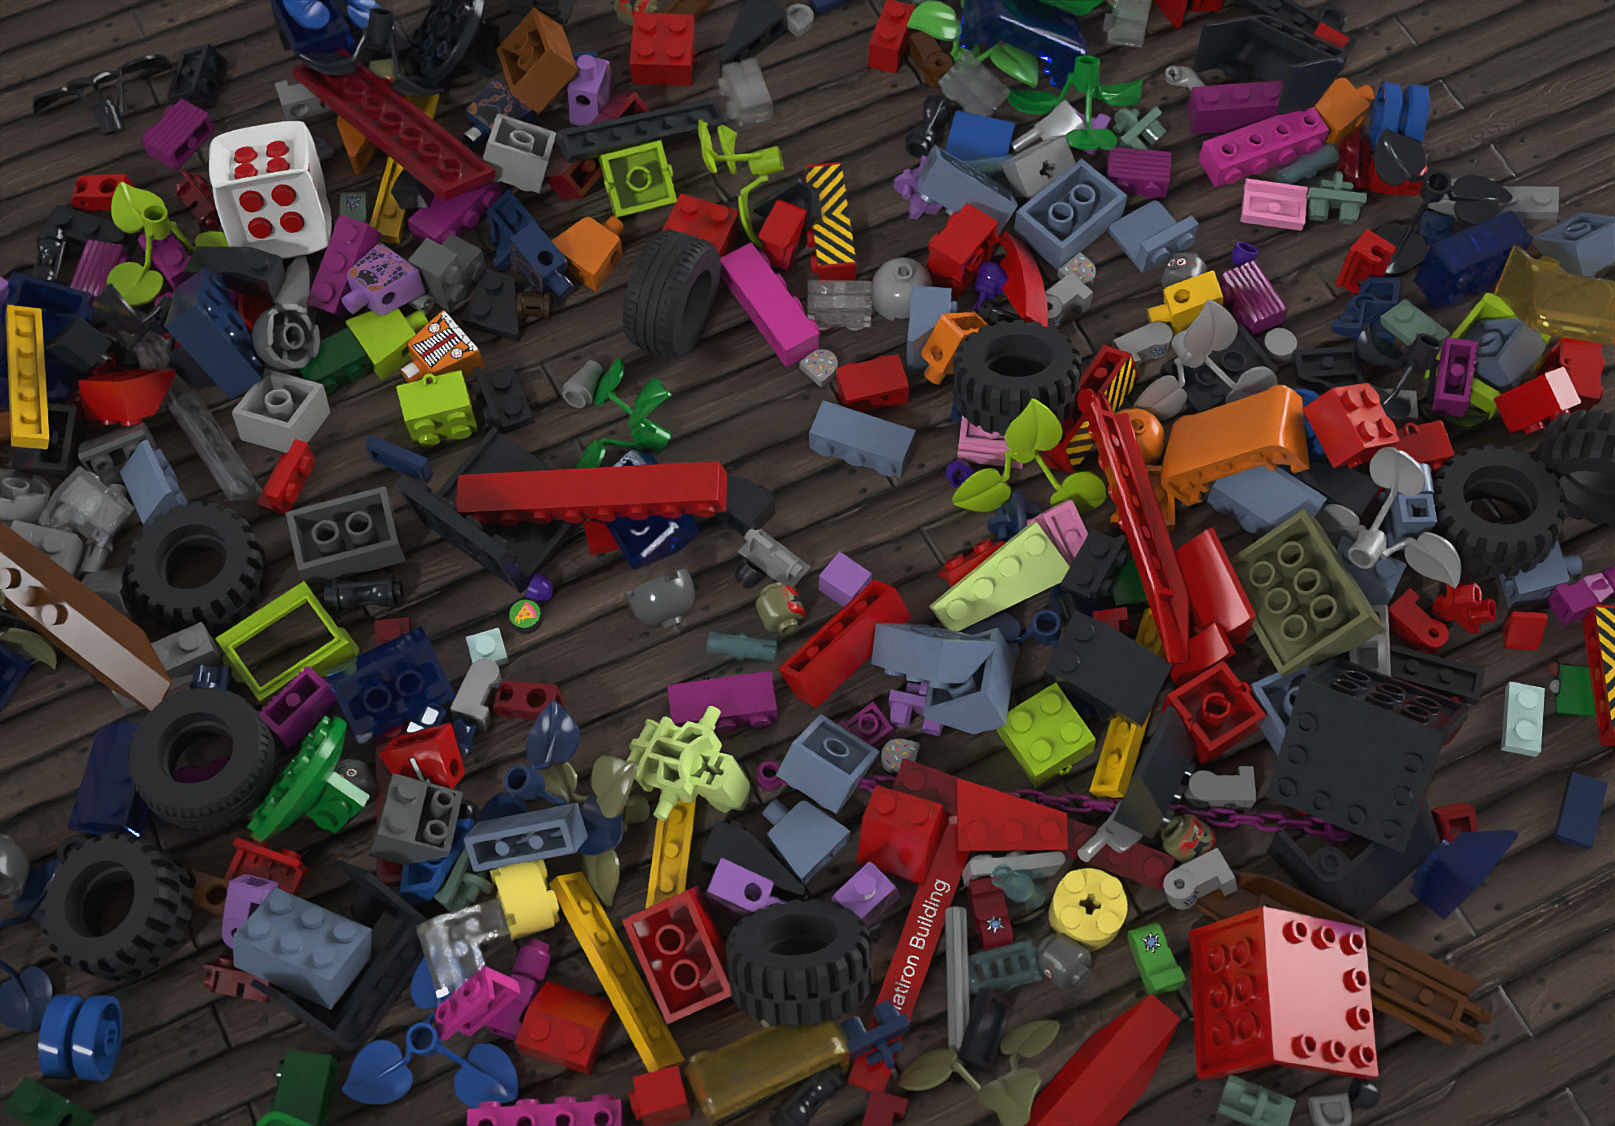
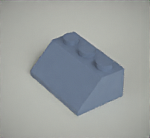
M936 145L932 147L916 182L917 190L920 192L919 196L931 205H935L936 202L947 208L945 212L950 216L955 211L959 212L968 203L998 221L997 234L999 235L1017 208L1012 191Z
M1259 466L1216 480L1207 502L1217 512L1228 515L1239 522L1244 530L1255 533L1262 538L1303 509L1316 519L1327 498L1278 466L1277 470L1272 472L1264 466Z
M876 623L871 664L885 668L884 673L888 675L905 676L907 674L906 680L913 682H927L928 680V686L949 689L950 683H965L996 649V641L929 624Z
M998 627L973 635L996 641V649L965 683H950L949 689L928 686L923 708V715L926 719L973 735L987 730L992 731L1006 725L1016 658Z

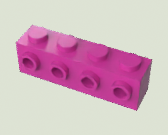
M1314 107L1309 108L1305 112L1296 111L1283 115L1279 114L1204 141L1198 161L1215 188L1225 184L1231 185L1249 175H1259L1271 167L1280 164L1286 165L1296 158L1318 153L1323 149L1329 129Z
M751 242L720 258V277L786 368L807 357L815 350H819V336L821 333L818 325L813 319L809 320L803 313L804 310L801 302L796 296L792 297L789 294L783 277L779 273L775 274L772 271L770 262L763 251L758 252Z
M611 1094L592 1096V1101L577 1102L576 1097H558L554 1099V1104L540 1105L539 1100L522 1099L516 1101V1106L501 1107L500 1102L478 1103L477 1109H467V1126H625L624 1105L621 1099L615 1100V1095Z

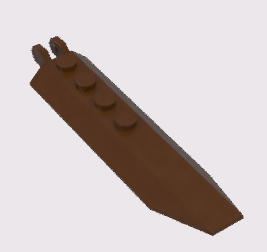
M0 523V589L6 596L3 605L116 693L149 711H152L156 705L165 700L173 683L144 630L5 523Z
M1230 869L1236 879L1237 891L1224 896L1219 888L1198 898L1195 905H1193L1215 922L1264 906L1365 928L1373 1008L1448 1046L1452 1044L1453 1033L1458 1038L1471 1044L1482 1045L1484 1034L1460 1021L1463 1013L1465 1017L1484 1025H1490L1493 1017L1489 1011L1468 1001V997L1476 985L1477 979L1272 876Z

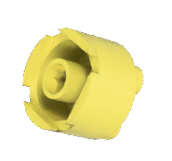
M543 859L490 870L492 884L497 885L498 888L496 898L501 915L512 941L554 927L555 923L560 922L557 912L559 911V905L554 890L546 891L548 889L546 880L548 874Z
M1085 868L1067 873L1058 884L1049 908V921L1053 931L1058 935L1061 933L1067 934L1080 942L1089 952L1101 949L1110 943L1118 934L1127 914V899L1121 882L1116 877L1097 869ZM1083 906H1089L1093 914H1086V909Z

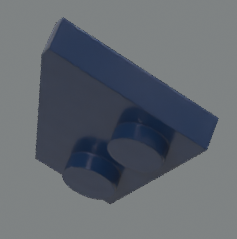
M509 189L487 210L488 223L491 226L490 241L496 250V258L493 259V263L503 272L511 264L510 238L533 221L543 231L545 229Z

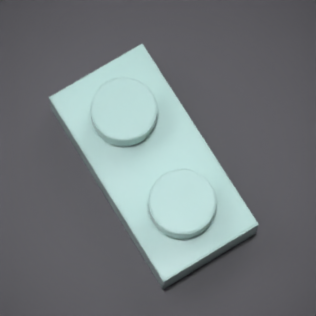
M1515 682L1507 684L1505 687L1501 750L1534 757L1541 753L1545 688Z

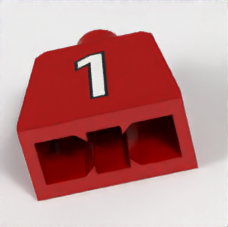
M451 723L395 736L379 753L391 774L402 775L453 789L465 775V768Z

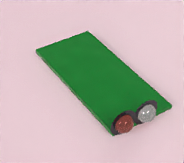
M1556 659L1555 662L1549 665V672L1554 676V680L1550 683V690L1555 693L1556 713L1596 717L1589 667L1560 665L1559 660Z

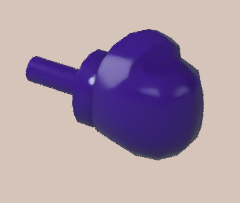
M986 261L980 266L974 292L979 295L973 309L977 314L980 308L984 306L986 299L993 300L996 295L1004 293L1001 287L1009 280V277L999 263Z

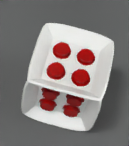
M283 121L242 128L223 133L211 141L209 148V176L213 187L215 206L229 247H253L281 256V259L311 254L328 247L332 236L331 211L326 197L325 181L316 148L304 122Z

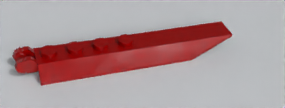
M1090 388L1082 389L1076 398L1079 403L1078 407L1081 412L1086 413L1089 422L1088 432L1096 443L1099 452L1098 462L1106 473L1109 482L1108 492L1116 503L1120 515L1118 516V522L1121 529L1126 533L1168 663L1187 665L1189 656L1190 595L1128 413L1114 415L1105 394L1102 392L1095 393Z
M1148 995L1085 1041L1032 1102L1031 1117L1024 1126H1116L1146 1091L1180 1018L1154 995Z

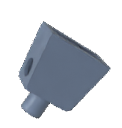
M1556 541L1547 559L1543 563H1537L1535 569L1526 573L1520 570L1518 576L1505 577L1504 574H1499L1508 608L1548 598L1556 586L1569 583V576L1581 574L1582 561L1579 555L1563 556L1559 542Z
M775 799L763 811V816L774 825L767 833L770 848L788 872L803 887L850 843V831L805 800L800 801L789 811L778 799Z

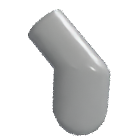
M1171 65L1165 70V79L1172 86L1185 87L1190 92L1192 87L1206 86L1189 67Z

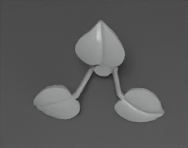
M1208 299L1201 313L1189 328L1179 332L1172 340L1171 346L1178 355V358L1174 360L1178 370V381L1171 375L1157 379L1147 387L1132 408L1146 410L1154 415L1158 421L1169 419L1177 414L1187 400V394L1181 388L1185 384L1184 365L1196 368L1205 362L1229 387L1233 388L1225 399L1226 403L1266 391L1270 387L1278 385L1276 375L1269 368L1255 367L1244 372L1238 382L1235 383L1207 356L1212 353V350L1221 351L1229 347L1238 331L1237 323L1233 316L1223 306Z
M1394 447L1380 449L1371 460L1370 475L1377 485L1391 488L1372 527L1366 530L1365 526L1360 525L1359 517L1352 510L1338 504L1325 505L1320 510L1316 520L1321 524L1334 546L1338 545L1342 536L1355 541L1348 551V557L1354 565L1360 568L1369 569L1379 557L1386 560L1390 554L1406 547L1404 552L1405 558L1415 571L1431 579L1445 582L1455 589L1461 578V562L1455 548L1443 537L1430 532H1424L1417 540L1409 537L1386 548V535L1378 528L1395 499L1397 491L1406 496L1419 494L1426 485V475L1422 467L1405 452Z

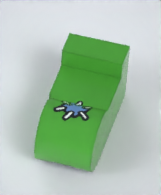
M1154 922L1128 931L1129 946L1147 994L1158 997L1180 989L1186 978L1181 966H1177L1171 949L1167 946V941L1160 925Z

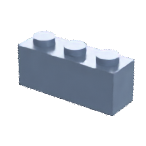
M823 400L809 431V448L822 456H834L845 460L853 466L862 465L874 469L883 476L902 478L914 448L916 430Z
M574 803L478 822L463 839L473 871L476 872L575 853L588 835L579 805Z

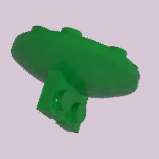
M324 716L314 731L311 730L299 746L301 751L297 757L294 756L285 769L276 775L273 779V784L270 786V792L252 811L253 817L247 825V828L250 829V837L260 843L287 828L303 813L312 818L319 827L336 834L350 817L352 818L364 807L370 795L334 772L344 745L347 722L338 716H334L331 719Z

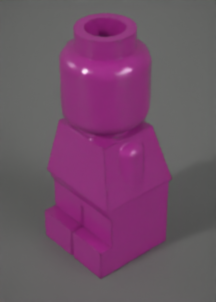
M1615 565L1598 574L1582 577L1579 582L1571 586L1563 583L1555 587L1546 601L1564 627L1582 619L1594 604L1602 605L1609 597L1615 598Z
M529 939L528 944L520 948L513 966L514 974L510 976V978L519 982L520 994L486 1023L490 1033L516 1040L527 1009L536 997L538 990L536 982H541L544 979L551 961V956L548 954L550 949L548 944L539 940Z

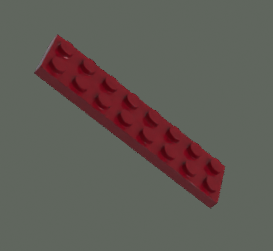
M343 48L332 52L335 54L345 56L346 58L352 57V55ZM360 61L353 64L356 66V72L347 75L324 74L310 68L305 63L293 67V78L443 201L446 202L495 180V169Z

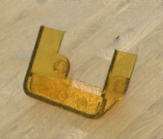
M1513 245L1495 293L1526 326L1543 334L1615 346V281L1566 273L1559 267V261L1546 256H1541L1540 260L1532 259L1520 246Z
M829 1020L810 1027V1024L800 1025L799 1028H789L788 1025L780 1024L779 1027L770 1025L711 1054L709 1050H705L693 1055L688 1059L690 1065L684 1069V1073L706 1126H716V1120L835 1063L843 1074L848 1073L850 1052L837 1027Z

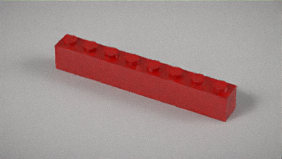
M720 461L458 475L456 507L458 510L456 512L464 519L467 515H470L483 527L487 523L516 526L519 522L529 521L545 525L551 523V520L580 523L583 519L592 518L605 522L614 521L616 517L645 520L649 516L662 515L665 518L672 519L679 518L682 514L711 517L715 513L726 512L727 472Z

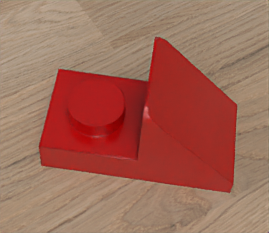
M780 199L776 201L758 238L764 241L762 251L766 254L770 264L788 270L793 264L807 210Z

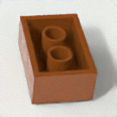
M536 7L532 8L497 48L510 93L537 113H540L545 106H549L554 102L557 93L565 84L567 85L573 81L578 71L563 27Z

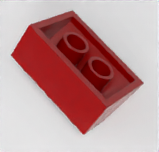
M1210 528L1175 551L1190 595L1189 622L1192 626L1191 635L1193 638L1213 623H1221L1232 647H1236L1244 643L1257 616L1214 528Z
M698 885L622 920L667 1024L731 996L726 947Z

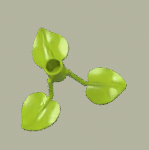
M702 119L698 120L701 152L704 162L711 173L717 172L715 162L726 161L731 174L734 176L737 175L736 162L749 161L752 175H759V178L740 191L741 195L738 196L740 219L746 234L759 248L763 247L753 232L748 207V193L762 182L769 181L768 174L784 171L779 147L775 146L751 154H735L734 146L738 133L727 126L721 125L718 126V135L724 155H718L712 148L707 128L708 123Z
M120 182L112 199V219L117 228L127 233H136L144 228L146 233L145 264L143 267L135 262H125L117 265L108 275L107 286L112 283L130 307L149 303L160 294L163 287L162 275L157 271L149 270L151 267L153 240H163L170 231H173L189 252L194 253L196 247H229L225 233L209 231L199 234L195 239L196 247H194L177 228L176 222L169 221L168 211L160 197L149 191L134 188L124 182Z
M1032 398L1024 411L1012 421L1006 430L1005 441L1009 450L1004 453L1006 458L1004 473L1000 475L999 471L994 468L983 469L974 473L956 490L952 497V503L958 507L976 512H989L1001 507L1011 495V488L1006 481L1010 478L1013 459L1019 463H1028L1033 458L1036 459L1053 487L1058 490L1050 498L1052 507L1071 499L1079 515L1101 505L1107 495L1102 479L1091 472L1074 473L1064 480L1063 485L1056 480L1040 456L1039 450L1047 451L1054 448L1062 438V427L1055 414L1048 407Z

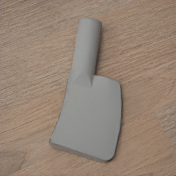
M1064 100L1047 117L1035 124L1034 128L1011 142V145L1018 153L1039 138H1042L1044 141L1055 136L1066 137L1069 131L1084 128L1085 123L1069 102Z
M1121 801L1116 805L1109 819L1098 829L1096 834L1078 850V856L1081 860L1088 862L1106 844L1116 852L1122 853L1142 838L1143 834L1113 820Z

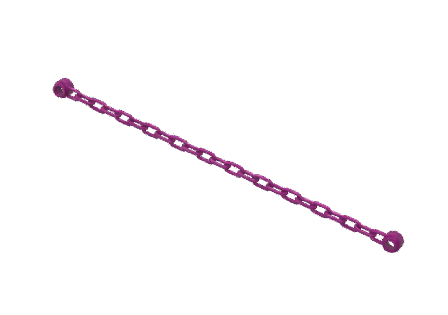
M770 760L761 763L757 767L756 782L762 790L772 792L778 790L782 785L789 786L786 781L776 775L772 778H767L763 775L769 769L774 770L777 774L781 766L779 763ZM873 775L868 779L863 778L857 788H864L873 793L875 785H877L876 781L893 782L890 784L892 789L896 778ZM981 785V786H984V787H987V788L994 789V788L991 787V786ZM1027 789L1003 792L1021 798L1019 794L1037 796L1034 799L1037 804L1060 807L1065 812L1087 814L1092 810L1107 811L1112 814L1117 805L1116 803L1123 799L1113 798L1109 802L1092 800L1087 795L1070 793L1064 794L1061 797L1044 796L1040 791ZM1068 799L1085 800L1083 803L1084 808L1067 807L1070 804ZM1170 803L1169 805L1173 809H1182L1180 816L1191 814L1212 826L1232 828L1238 824L1255 825L1259 830L1271 832L1286 831L1287 829L1304 830L1309 835L1323 836L1326 842L1335 846L1346 843L1353 833L1344 829V832H1338L1333 824L1313 816L1307 817L1304 820L1288 819L1280 813L1259 812L1256 815L1238 814L1237 811L1228 808L1211 807L1207 811L1189 809V807L1183 804L1175 805ZM1215 813L1232 814L1229 816L1230 822L1213 821L1216 818ZM1263 817L1281 819L1278 821L1279 827L1262 825L1265 822ZM1312 822L1323 823L1321 831L1311 830L1314 827Z

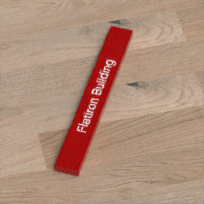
M946 813L949 822L924 886L919 884L875 1004L877 1006L890 1000L900 1016L906 1014L909 1022L945 924V910L951 907L962 871L970 854V851H958L957 816ZM871 1015L866 1032L878 1027L873 1015ZM905 1034L886 1043V1045H889L897 1040H900L902 1044ZM875 1048L855 1059L847 1084L870 1093L872 1089L884 1092L893 1068L887 1070L882 1061L872 1066L868 1065L865 1056L877 1051ZM898 1053L892 1055L894 1063L896 1061Z

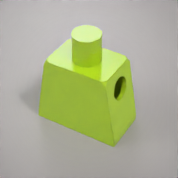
M398 308L385 315H378L374 311H370L345 321L347 327L351 329L365 351L372 369L381 381L411 360L407 344L416 333L429 323L421 309L404 317Z

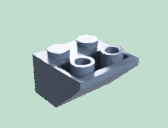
M148 439L142 441L124 465L120 474L143 525L151 526L155 522L154 517L160 513L166 515L172 512V507L182 504L183 508L190 507L183 491L180 490L177 484L179 481L162 450L157 449L154 451Z

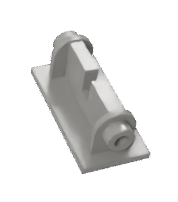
M751 528L744 537L747 542L738 551L739 554L773 580L783 582L785 585L792 587L811 569L808 564L762 529L754 530Z

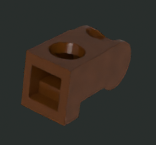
M920 31L909 36L908 53L929 86L933 88L945 87L950 82L952 59L949 55L942 52L940 39Z
M188 868L190 884L187 887L193 889V902L189 903V905L223 918L229 881Z

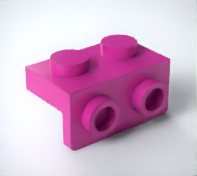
M486 966L482 967L434 1010L439 1039L446 1041L457 1031L471 1037L520 994L519 982Z

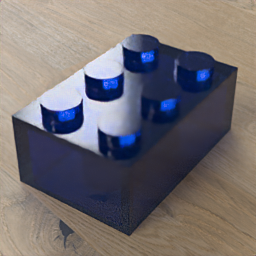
M1512 210L1431 244L1414 281L1434 309L1445 304L1453 305L1467 294L1472 292L1478 294L1492 283L1499 280L1500 282H1505L1511 279L1517 273L1516 269L1519 263L1527 255L1526 251L1533 237Z

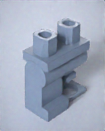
M1418 463L1426 475V485L1419 494L1406 496L1397 491V495L1382 521L1384 534L1387 538L1386 548L1409 537L1417 540L1422 533L1431 532L1437 523L1433 500L1435 492L1431 469L1428 464ZM1385 488V492L1380 493V510L1389 496L1391 488ZM1406 547L1394 553H1404Z

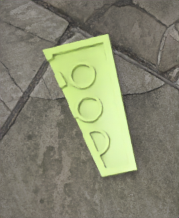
M1032 521L929 607L946 629L958 632L1062 582L1070 566L1039 524Z

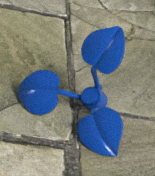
M283 0L288 13L304 28L318 30L324 27L329 20V10L318 0ZM343 0L347 4L345 9L347 17L362 31L363 27H368L369 10L371 8H382L374 0Z
M441 942L423 958V961L414 973L411 983V995L414 1003L419 1008L431 1009L435 1007L436 1009L472 977L467 964L447 943ZM433 1012L429 1017L424 1018L423 1022L413 1025L407 1032L406 1043L408 1047L405 1049L406 1055L404 1058L399 1046L390 1041L378 1040L366 1045L356 1056L349 1076L343 1085L342 1092L354 1100L367 1104L381 1105L398 1101L408 1093L413 1085L414 1077L406 1064L412 1060L414 1053L423 1057H431L439 1052L463 1066L455 1075L454 1089L461 1102L472 1108L477 1109L478 1103L494 1101L504 1104L514 1101L518 1096L519 1082L511 1059L502 1049L495 1045L483 1043L475 1045L471 1049L467 1060L443 1047V1040L439 1039L437 1028L432 1026V1023L435 1021V1013Z

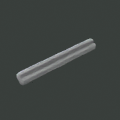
M954 906L945 910L948 1049L955 1050L958 1055L970 1018L967 911L963 907Z

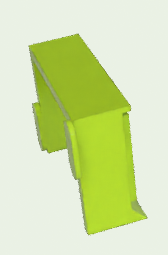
M1486 293L1451 335V338L1463 339L1477 320L1519 318L1515 316L1516 308L1496 295ZM1537 329L1547 346L1551 336ZM1441 349L1435 358L1437 360H1440ZM1438 367L1436 369L1435 381L1437 380ZM1430 369L1426 371L1424 378L1427 379L1429 377ZM1473 378L1470 402L1484 410L1486 415H1490L1489 420H1491L1498 411L1494 398L1508 391H1496L1482 381Z
M305 581L215 638L225 652L222 657L224 665H230L232 668L231 675L239 684L246 683L262 707L268 706V701H273V696H278V692L283 691V687L288 686V682L294 681V677L299 676V672H303L304 667H310L323 678L360 654L359 647L346 629L336 626ZM308 601L335 639L260 687L234 649Z

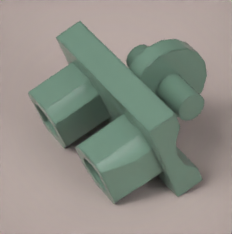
M1156 106L1139 122L1137 117L1140 113L1137 109L1129 111L1122 108L1117 111L1114 116L1116 125L1113 129L1117 134L1122 131L1126 134L1119 139L1116 147L1147 150L1148 148L1137 137L1139 134H1142L1153 145L1167 132L1157 120L1162 114L1160 109Z
M1335 172L1332 180H1321L1320 188L1310 187L1306 195L1309 220L1326 221L1329 208H1338V222L1354 225L1358 219L1360 209L1366 203L1367 193L1352 192L1353 183L1343 182V173Z
M465 844L450 868L452 872L448 880L442 882L436 895L433 897L451 913L459 917H464L470 902L476 901L479 892L490 894L493 888V884L485 880L490 869L473 871Z
M1229 1075L1217 1113L1249 1126H1288L1296 1100L1273 1092L1266 1087L1258 1086Z

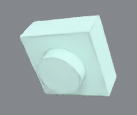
M499 628L466 637L472 663L483 658L493 660L498 666L509 663Z

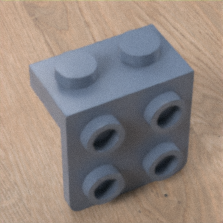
M1152 201L1111 223L1108 232L1143 274L1153 267L1162 264L1173 254L1192 247L1199 224L1192 215L1177 223L1160 202Z

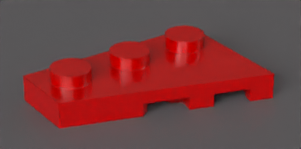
M956 778L958 851L1068 850L1067 813Z

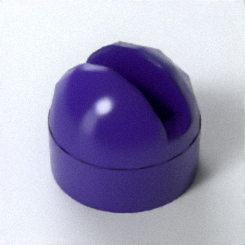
M1238 241L1235 243L1231 253L1234 265L1240 267L1247 262L1250 263L1252 260H1256L1259 251L1248 243Z
M960 459L949 463L945 469L947 480L955 488H959L966 479L974 474L971 466L966 461ZM959 470L962 476L957 478L955 472Z
M535 573L525 598L533 599L539 603L547 601L553 592L551 581L545 576Z

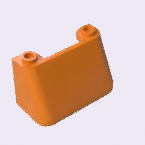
M1275 385L1266 391L1194 415L1180 417L1178 421L1172 424L1160 472L1162 487L1189 506L1202 502L1201 491L1203 493L1209 491V482L1259 466H1264L1270 472L1277 470V464L1290 465L1293 473L1310 469L1302 397L1285 385Z

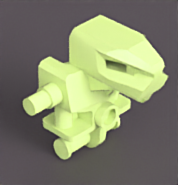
M709 706L698 724L687 721L682 727L676 726L669 717H663L660 724L651 719H646L645 727L639 738L633 739L630 743L631 753L627 761L638 763L634 779L645 791L650 792L653 787L663 791L659 798L660 802L653 813L656 818L666 821L669 813L678 801L690 803L695 800L698 794L705 797L716 810L723 813L732 809L737 811L744 810L749 800L750 783L733 756L720 753L722 744L713 732L721 714V711L716 707Z

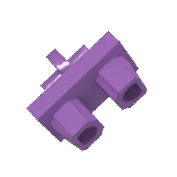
M926 156L921 157L918 168L913 171L906 169L903 171V174L897 176L894 180V189L902 194L903 199H910L909 218L916 220L919 219L922 213L937 215L943 206L938 202L935 205H931L919 196L920 192L917 190L916 182L928 158Z
M928 680L927 682H921V684L908 682L906 692L909 693L891 689L889 708H891L892 726L909 728L912 713L923 715L929 684ZM925 718L922 732L940 736L945 725Z

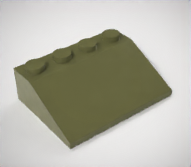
M1305 509L1229 559L1257 616L1252 627L1282 677L1355 649L1385 629L1321 524Z

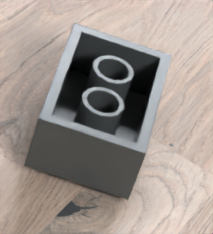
M385 486L285 512L298 572L308 587L331 582L333 579H342L406 562L393 504Z

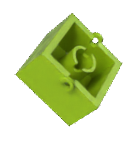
M661 140L600 155L599 162L614 217L621 218L672 205L677 202L671 177H674L672 166L667 164Z
M461 370L439 376L426 374L422 380L396 386L404 421L415 448L420 446L425 448L433 447L439 444L440 441L452 438L457 440L465 439L472 433L479 432ZM428 378H432L433 382L431 384L426 382Z
M1057 683L1052 684L1008 711L1006 725L997 728V733L1035 788L1059 773L1061 776L1069 773L1073 769L1072 765L1093 753L1095 749V737Z

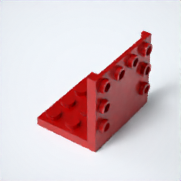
M1262 906L1189 931L1197 1079L1209 1081L1275 1064L1367 1080L1379 1077L1365 928Z

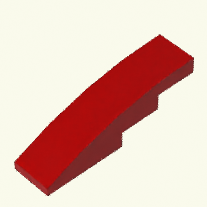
M1005 231L1000 236L999 242L1007 252V255L999 264L1009 277V280L1001 289L1022 320L1026 323H1032V321L1040 322L1044 327H1048L1044 283L1037 262L1027 245L1008 231Z

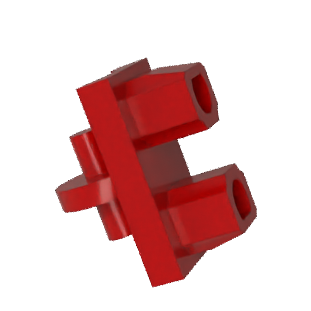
M1459 581L1455 589L1445 583L1447 593L1437 596L1432 606V611L1436 618L1443 622L1455 620L1469 634L1480 633V623L1492 622L1496 619V602L1491 598L1482 599L1481 588L1476 583L1462 584Z

